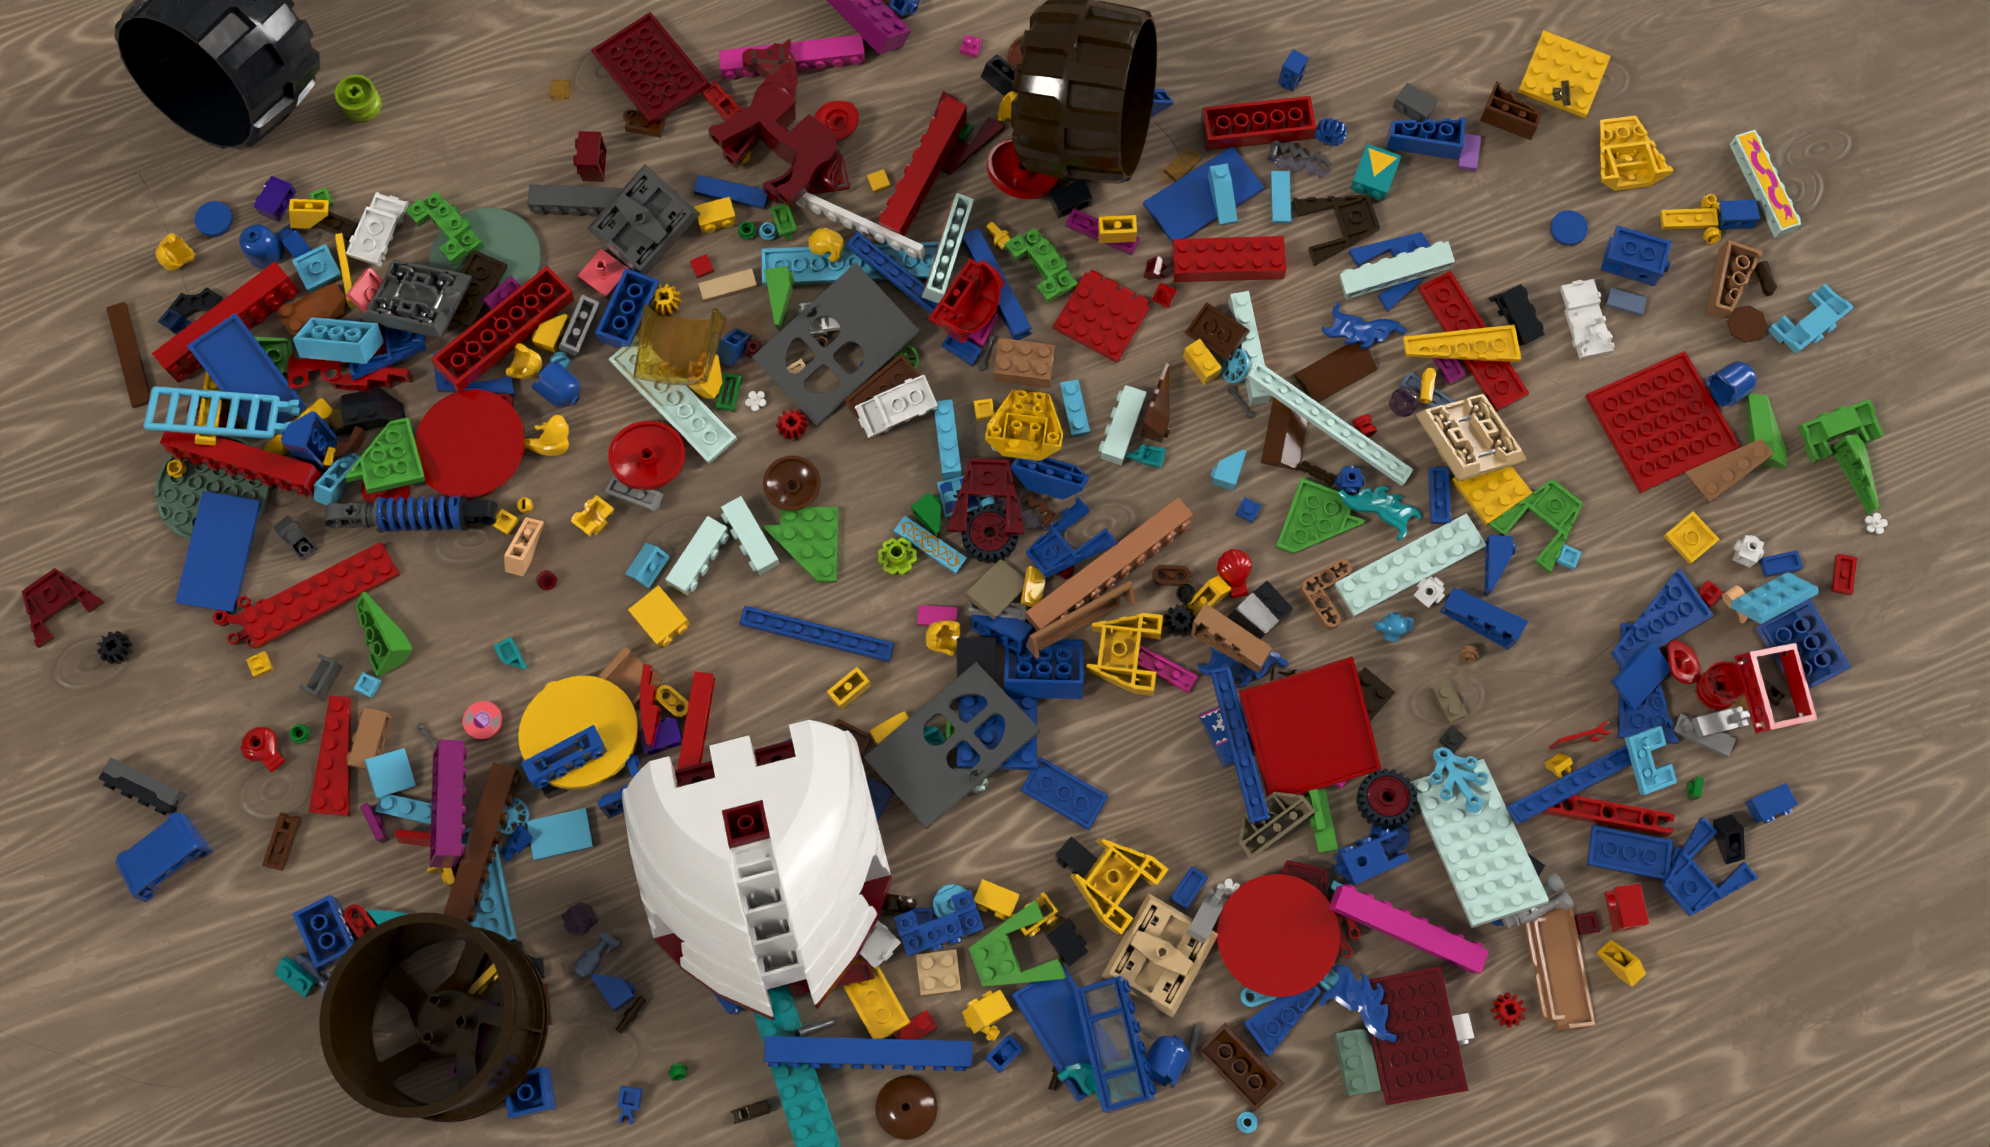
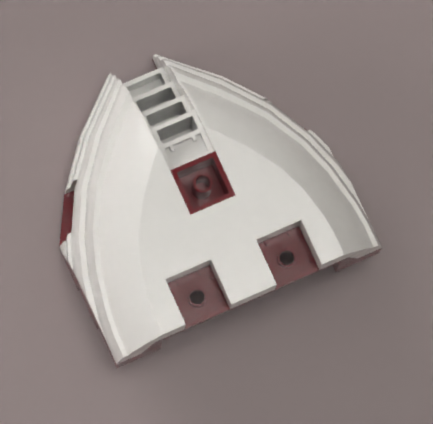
M812 720L789 725L792 740L755 750L749 735L710 745L712 761L674 770L669 756L649 761L630 781L628 787L623 789L622 792L630 854L641 900L648 916V922L655 943L685 973L720 998L772 1021L775 1018L769 989L807 979L815 1008L818 1009L858 958L879 919L892 881L858 744L848 730L842 731L837 727Z

